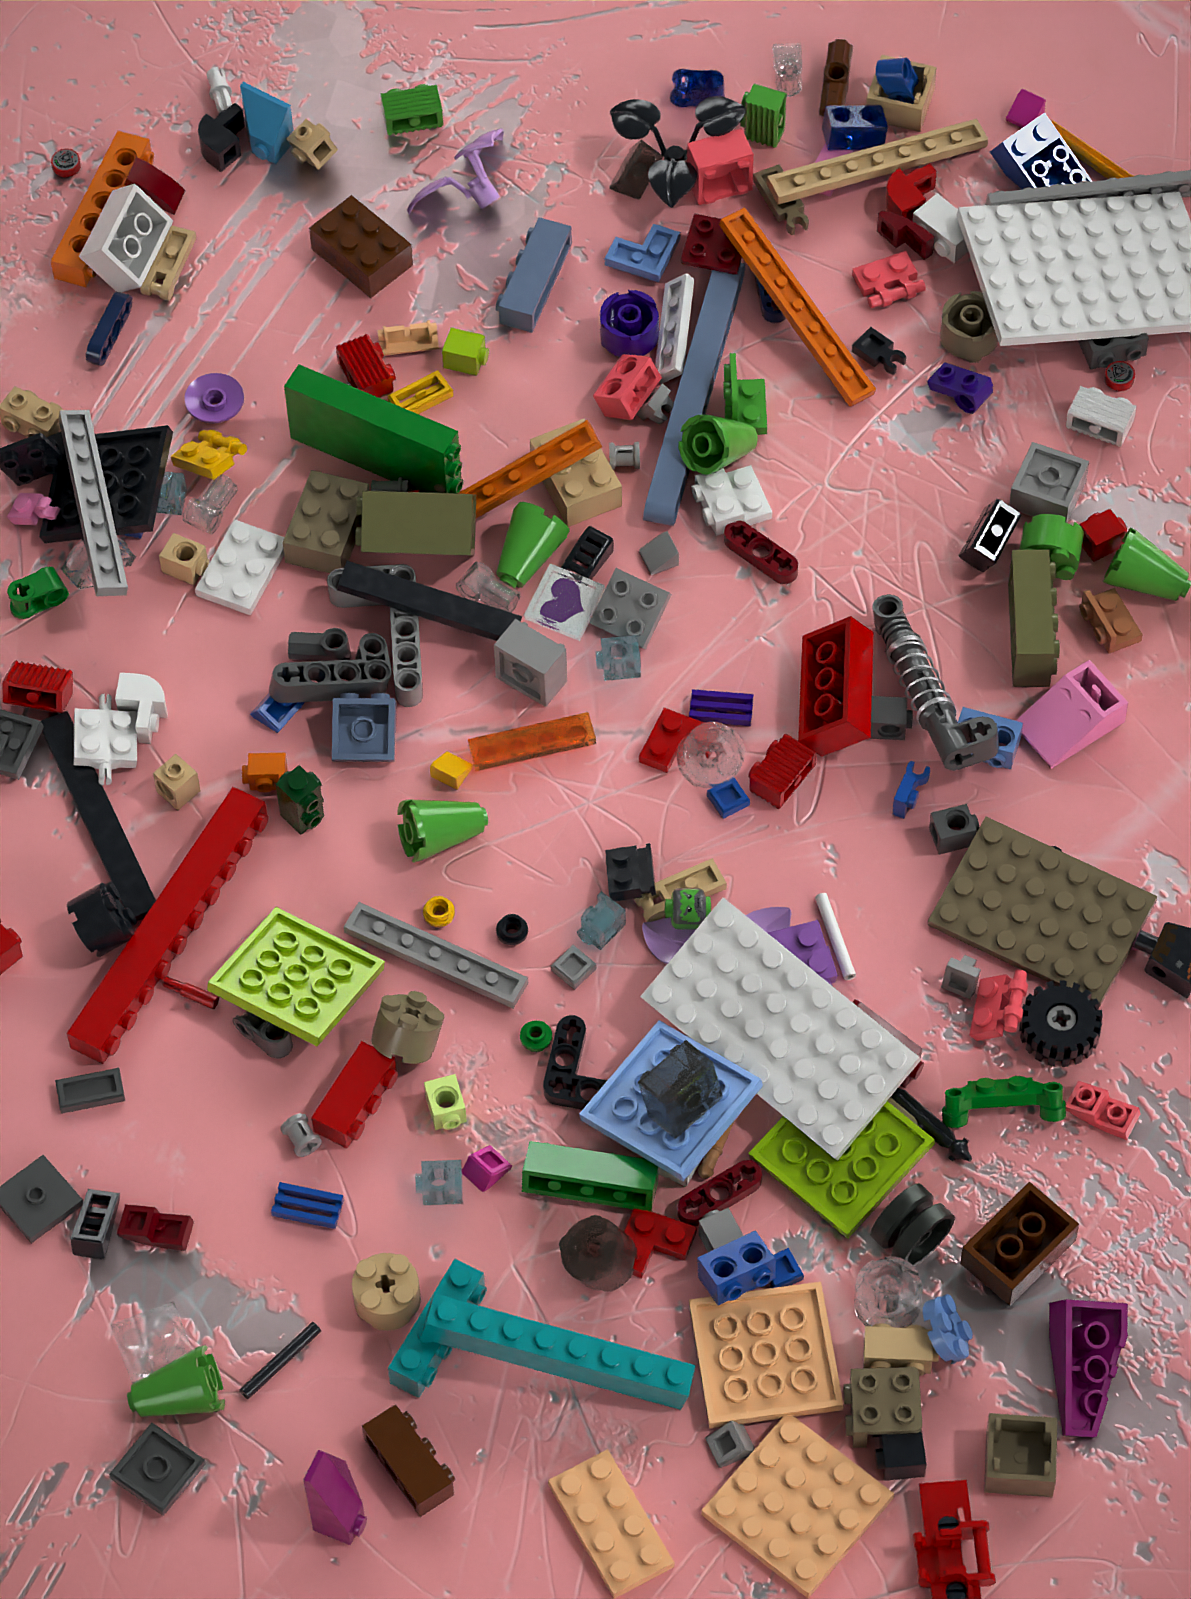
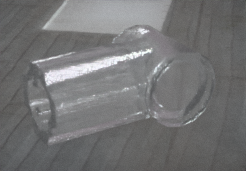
M223 474L211 480L198 499L193 498L189 501L183 514V521L206 533L213 534L221 523L223 511L238 491L237 485Z
M474 562L456 583V589L464 598L476 602L480 600L486 605L512 613L520 599L519 591L497 579L493 571L481 562Z

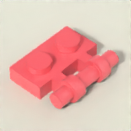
M906 251L852 268V276L863 297L875 294L867 298L870 308L880 305L881 307L892 305V301L904 297L910 299L916 297V293L926 290L923 280L912 282L917 280L918 272ZM899 286L898 288L888 291V289Z
M1016 970L1013 979L1007 974L980 979L969 1033L976 1041L1002 1037L1004 1030L1011 1033L1017 1031L1018 1022H1021L1023 1017L1022 1000L1028 991V984L1026 983L1027 972Z

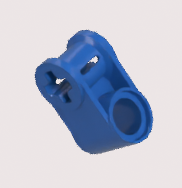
M908 58L878 60L876 64V78L888 99L913 104L914 87L918 85L919 77L913 70L910 60Z

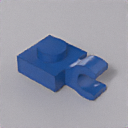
M910 761L906 767V774L903 776L893 802L892 815L903 819L908 809H914L919 797V791L915 790L916 787L926 784L930 776V767L926 766L922 774H915L913 772L915 762Z

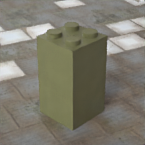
M362 491V497H357L356 510L357 515H362V527L356 528V546H361V552L475 555L477 494Z

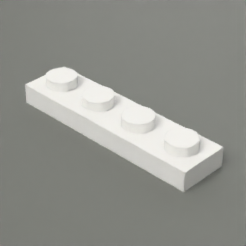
M687 273L665 283L655 366L662 377L660 380L661 384L682 375L684 370L694 278Z

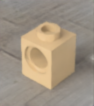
M175 533L172 534L159 555L162 573L191 585L196 583L199 576L204 574L209 565L205 545Z
M177 754L172 756L153 773L157 793L177 810L181 809L201 791L198 773Z

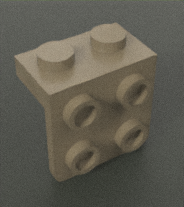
M915 1367L851 1369L850 1384H844V1404H851V1415H845L846 1436H852L853 1448H867L868 1435L909 1434L921 1431L919 1371Z

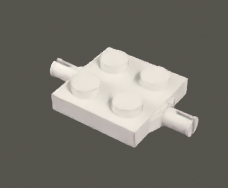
M101 694L98 698L99 709L75 708L74 765L90 766L99 769L98 782L104 785L106 775V785H110L112 783L111 770L117 768H136L137 733L135 726L137 712L111 710L112 696L107 694L105 704V694Z

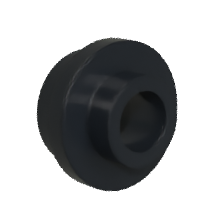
M508 914L497 924V937L507 945L520 944L528 935V925L519 915ZM509 929H516L518 931L513 934L507 933Z

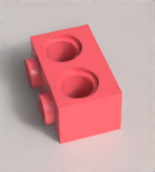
M622 354L593 397L605 417L632 420L662 377L650 357Z

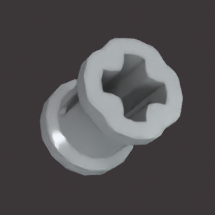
M634 442L633 445L609 443L610 465L613 470L616 466H634L635 469H640L639 442Z
M301 1113L288 1118L280 1128L281 1132L284 1135H288L294 1144V1152L298 1157H304L313 1153L322 1143L320 1136L314 1135L307 1124L308 1117L306 1114Z

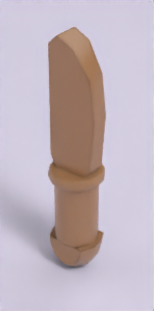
M734 1121L705 1155L702 1165H699L698 1174L701 1178L708 1179L714 1174V1167L719 1156L722 1155V1149Z

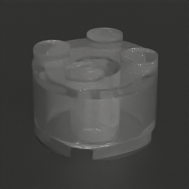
M706 722L697 726L683 737L678 744L677 763L682 775L693 786L702 788L720 786L733 779L741 769L745 758V746L740 735L734 729L719 722ZM715 751L717 757L713 760L707 759L705 753Z
M888 1256L877 1261L872 1260L864 1265L857 1276L854 1307L857 1318L865 1326L884 1323L891 1327L906 1328L912 1325L919 1316L923 1294L922 1282L916 1268L908 1261L894 1256Z

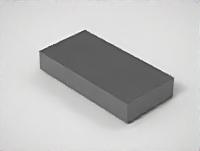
M119 1068L55 1080L61 1114L125 1101Z

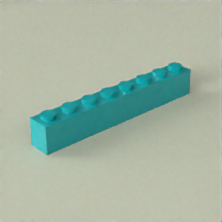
M435 1293L429 1305L421 1339L679 1410L682 1409L689 1397L696 1366Z

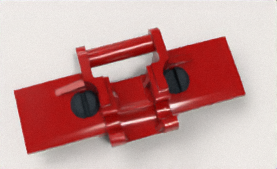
M967 1480L919 1483L924 1536H922V1532H915L913 1534V1543L917 1555V1578L920 1587L930 1589L932 1599H981L980 1587L994 1585L996 1583V1576L991 1572L987 1532L990 1530L989 1522L985 1520H972ZM974 1539L978 1573H967L966 1566L963 1565L962 1540Z

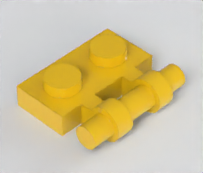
M201 430L198 434V439L201 443L194 441L185 443L170 457L173 466L214 480L235 465L233 457L236 454L244 455L247 452V445L241 443L240 439L236 437H224L222 433L215 430Z

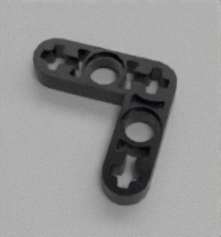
M575 1015L563 1017L557 1025L543 1082L544 1096L549 1103L583 1110L589 1101L581 1097V1092L586 1088H594L599 1091L607 1080L577 1075L586 1040V1025L580 1017ZM570 1027H576V1032H574L572 1037V1045L568 1044L567 1031L570 1030ZM564 1053L570 1054L574 1061L568 1066H561L556 1062V1058ZM557 1083L563 1084V1089L559 1093L553 1092V1088L556 1087ZM573 1085L576 1086V1087H575V1097H571V1091H572V1086H573Z

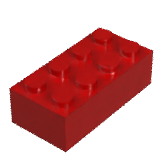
M851 616L802 636L798 741L817 752L821 757L871 738L874 632Z

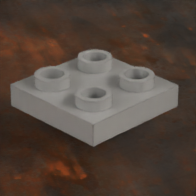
M615 568L591 618L590 624L646 650L672 594Z

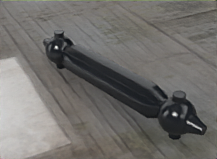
M897 1088L891 1098L916 1119L918 1126L934 1138L938 1145L949 1148L950 1156L948 1158L951 1161L964 1159L970 1162L972 1160L967 1145L969 1142L967 1138L964 1137L962 1140H956L951 1129L906 1090Z

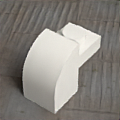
M120 672L115 697L117 710L136 711L137 720L135 728L138 742L151 744L153 732H158L159 718H168L164 691L155 679L147 675Z

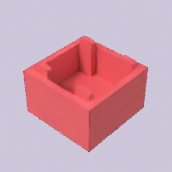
M742 128L730 131L725 135L711 136L687 143V162L697 172V181L691 190L698 205L710 204L719 199L737 194L742 195L753 190L754 154Z

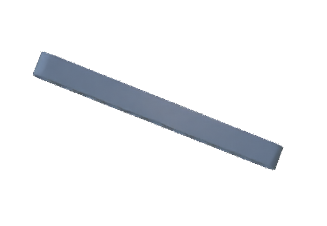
M744 263L740 264L738 274L736 275L714 270L711 272L646 499L643 514L644 521L670 526L675 524L690 469L683 462L678 448V442L682 441L683 432L680 431L683 424L689 418L699 414H706L745 274Z

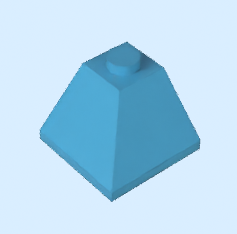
M242 82L240 90L243 113L252 153L262 160H268L277 164L291 147L286 139L294 131L291 105Z

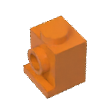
M286 752L248 753V765H242V783L249 784L250 791L257 790L265 793L276 790V783L279 778L288 771Z

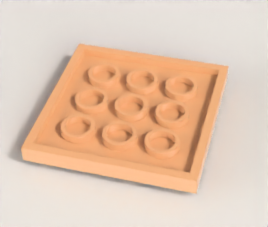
M821 1282L748 1291L736 1300L727 1301L720 1305H717L712 1297L689 1299V1309L709 1429L723 1427L730 1421L747 1424L781 1419L786 1415L798 1417L843 1410L844 1404Z
M786 1415L781 1418L701 1510V1515L809 1599L894 1499V1493L793 1415Z

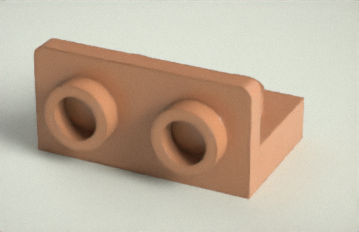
M1115 588L1094 596L1089 589L1083 591L1082 602L1079 605L1081 615L1085 621L1089 620L1093 627L1096 641L1100 645H1104L1108 654L1142 641L1143 634Z

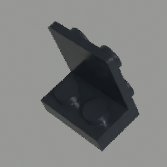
M61 432L48 437L38 433L0 448V469L17 486L29 484L33 480L49 474H55L59 470L69 467Z

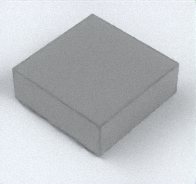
M574 945L551 965V971L574 990L596 970V963Z

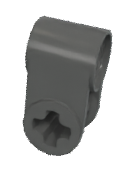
M248 1011L241 1016L237 1015L233 1018V1023L240 1033L253 1041L268 1056L279 1059L291 1052L293 1047L291 1035L284 1029ZM275 1036H282L279 1040H271Z

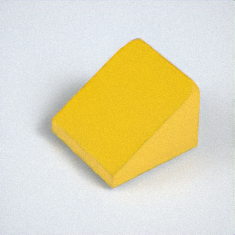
M446 751L430 765V775L432 778L458 790L472 770L473 764Z

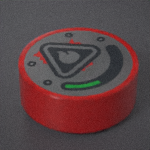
M60 149L51 158L52 169L60 177L74 176L81 168L80 157L72 149Z
M1116 361L1106 368L1105 383L1112 390L1125 391L1134 384L1135 370L1129 363Z

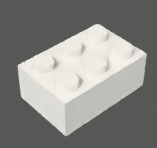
M136 184L112 190L79 257L115 291L122 293L142 286L173 220Z

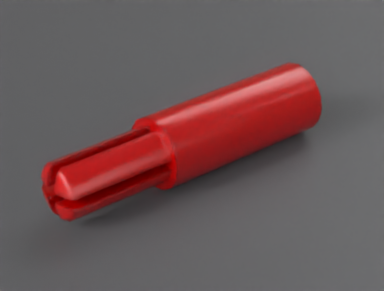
M168 976L163 980L162 985L180 993L181 996L211 1009H215L218 1005L219 996L187 982L182 983Z

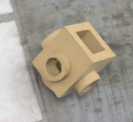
M307 119L286 138L293 148L290 151L292 155L302 164L307 161L318 170L338 151L329 138L331 135L322 124L314 125Z

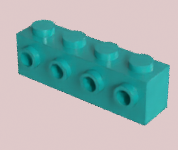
M454 1259L434 1293L479 1305L485 1297L487 1287H485L483 1272ZM433 1295L388 1367L390 1384L417 1398H420L426 1387L431 1386L436 1377L438 1366L443 1359L446 1360L453 1349L450 1346L421 1339L427 1311Z

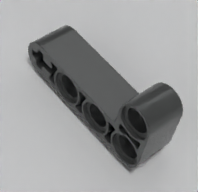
M369 633L362 636L355 660L278 664L272 672L269 694L277 702L295 703L333 701V698H340L342 693L359 694V698H371V694L386 693L391 677L387 643L382 636L376 633Z

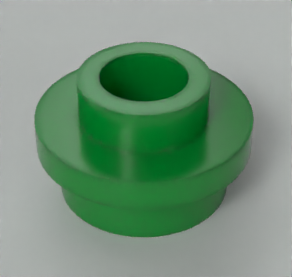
M530 1021L522 1027L520 1041L526 1049L532 1052L543 1051L552 1041L551 1028L543 1021ZM533 1032H540L541 1036L535 1038L532 1037L530 1034Z

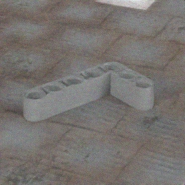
M405 564L366 566L416 582L415 571L412 567ZM344 568L335 569L328 575L329 599L334 606L347 608L382 605L337 591ZM390 607L395 696L400 705L413 707L418 705L423 698L419 617ZM413 686V688L406 689L404 687Z

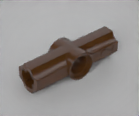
M836 39L828 45L819 115L823 116L826 121H837V119L844 116L853 45L844 39Z

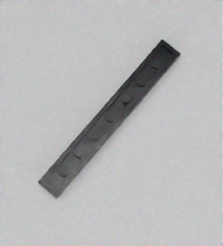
M68 711L41 720L44 726L42 733L105 870L111 882L115 884L119 891L121 904L124 909L127 907L131 909L136 921L144 919L156 899L103 786L98 782L99 777L95 769L90 766L74 765V724Z

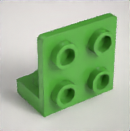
M730 353L729 364H724L723 392L725 418L752 425L757 435L767 434L765 379L737 380L736 353Z

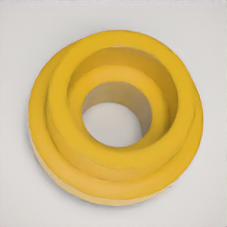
M443 896L432 897L423 908L425 921L434 927H444L450 924L455 916L454 905ZM436 911L444 912L443 915H434Z

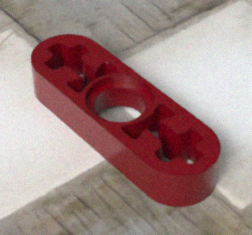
M739 520L726 525L724 529V543L734 553L777 583L789 584L797 578L798 561L792 554L744 521ZM740 533L743 534V538L740 537V536H737L735 539L732 538V534H735V535H739ZM758 547H764L770 553L765 557H757L753 554V550ZM779 566H780L781 568H785L786 566H789V567H790V571L787 570V569H784V570L781 572V571H779Z
M751 1160L740 1161L685 1194L678 1202L677 1214L679 1220L695 1227L699 1226V1220L708 1212L713 1210L722 1211L754 1193L760 1188L762 1183L761 1167ZM745 1172L747 1175L753 1173V1181L749 1182L748 1179L741 1180V1173ZM736 1183L738 1191H735L734 1184ZM715 1187H724L729 1191V1196L724 1200H716L711 1196L710 1192ZM702 1196L705 1197V1201H706V1202L703 1203V1204H702ZM690 1205L692 1208L698 1207V1214L694 1215L692 1212L686 1214L687 1206Z

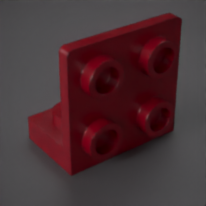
M694 213L682 253L681 264L736 275L740 268L742 256L719 226L721 218Z

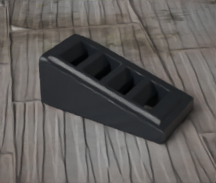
M588 526L559 571L570 575L579 584L582 581L590 583L613 553V538ZM585 551L595 556L594 559L584 554ZM577 562H580V563H582V564L588 566V568L586 569V568H584V567H582V566H580V565H578V564H576V563H577ZM573 571L581 575L582 578L578 579L575 576L569 574V572Z
M93 1189L87 1190L70 1239L74 1255L104 1259L120 1201V1193ZM93 1204L105 1205V1206H108V1208L105 1209V1208L92 1207V1205H93ZM89 1216L104 1218V1220H103V1219H96V1218H89ZM86 1228H87V1229H93V1230H100V1231H99V1232H97V1231H90V1230H86Z

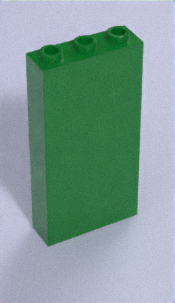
M298 364L284 385L290 436L292 439L388 480L395 481L402 477L403 480L409 481V487L412 490L419 489L422 493L455 494L461 491L464 480L461 478V445L459 444L457 430Z

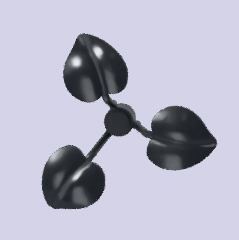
M711 96L702 100L695 109V116L700 122L696 124L689 143L696 140L702 127H704V131L709 136H721L729 133L743 120L746 108L736 101L721 96ZM633 99L619 103L610 111L613 127L618 134L626 139L635 140L647 136L650 130L654 133L664 160H658L651 165L648 172L649 182L658 197L669 207H674L680 198L694 187L697 181L696 169L687 162V148L686 150H683L680 146L665 148L657 127L654 126L659 122L661 113L651 102Z

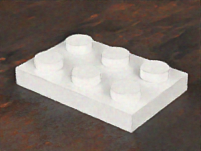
M234 519L195 588L196 596L251 616L284 556V537Z

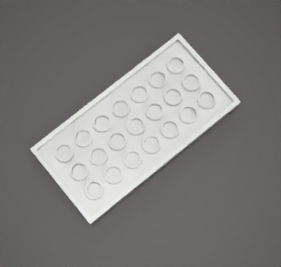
M724 897L640 996L689 1038L759 1077L762 1080L763 1087L757 1094L837 1161L921 1061L918 1055Z

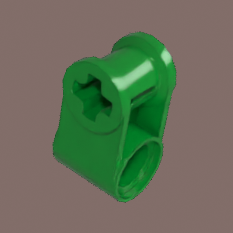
M53 567L41 568L33 574L10 583L7 590L8 597L11 600V613L19 619H27L50 607L58 606L69 596L68 589Z

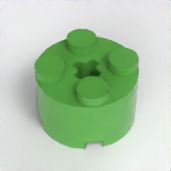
M1040 514L1032 517L1030 523L1027 524L1026 521L1023 526L1019 550H1049L1050 562H1055V578L1062 580L1073 579L1079 567L1084 537L1081 526L1076 522L1072 526L1065 522L1066 517L1056 514Z

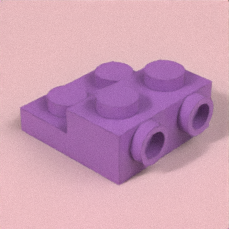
M819 920L768 932L770 936L829 984L832 985V983L836 982L838 975L829 946H826Z

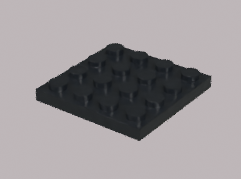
M168 425L95 434L117 535L153 531L173 431ZM69 467L59 470L52 477L48 495L52 501L49 506L59 507L60 511L54 520L43 518L39 537L44 543L84 539Z

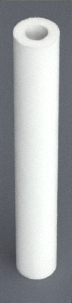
M820 893L815 897L843 978L844 980H851L856 977L855 970L827 893Z

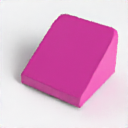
M1021 89L1006 117V121L1021 128L1025 127L1045 113L1046 100L1025 89Z
M489 1145L468 1156L462 1173L480 1191L484 1192L511 1170L512 1165Z

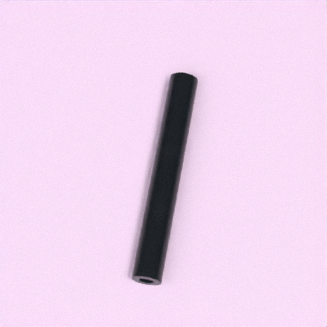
M311 1322L239 1389L241 1394L246 1399L251 1398L321 1332L318 1325Z

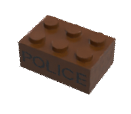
M353 195L349 196L309 227L311 249L370 298L413 266L412 244Z
M1028 1182L962 1247L960 1264L1011 1306L1076 1241L1079 1223L1031 1182Z

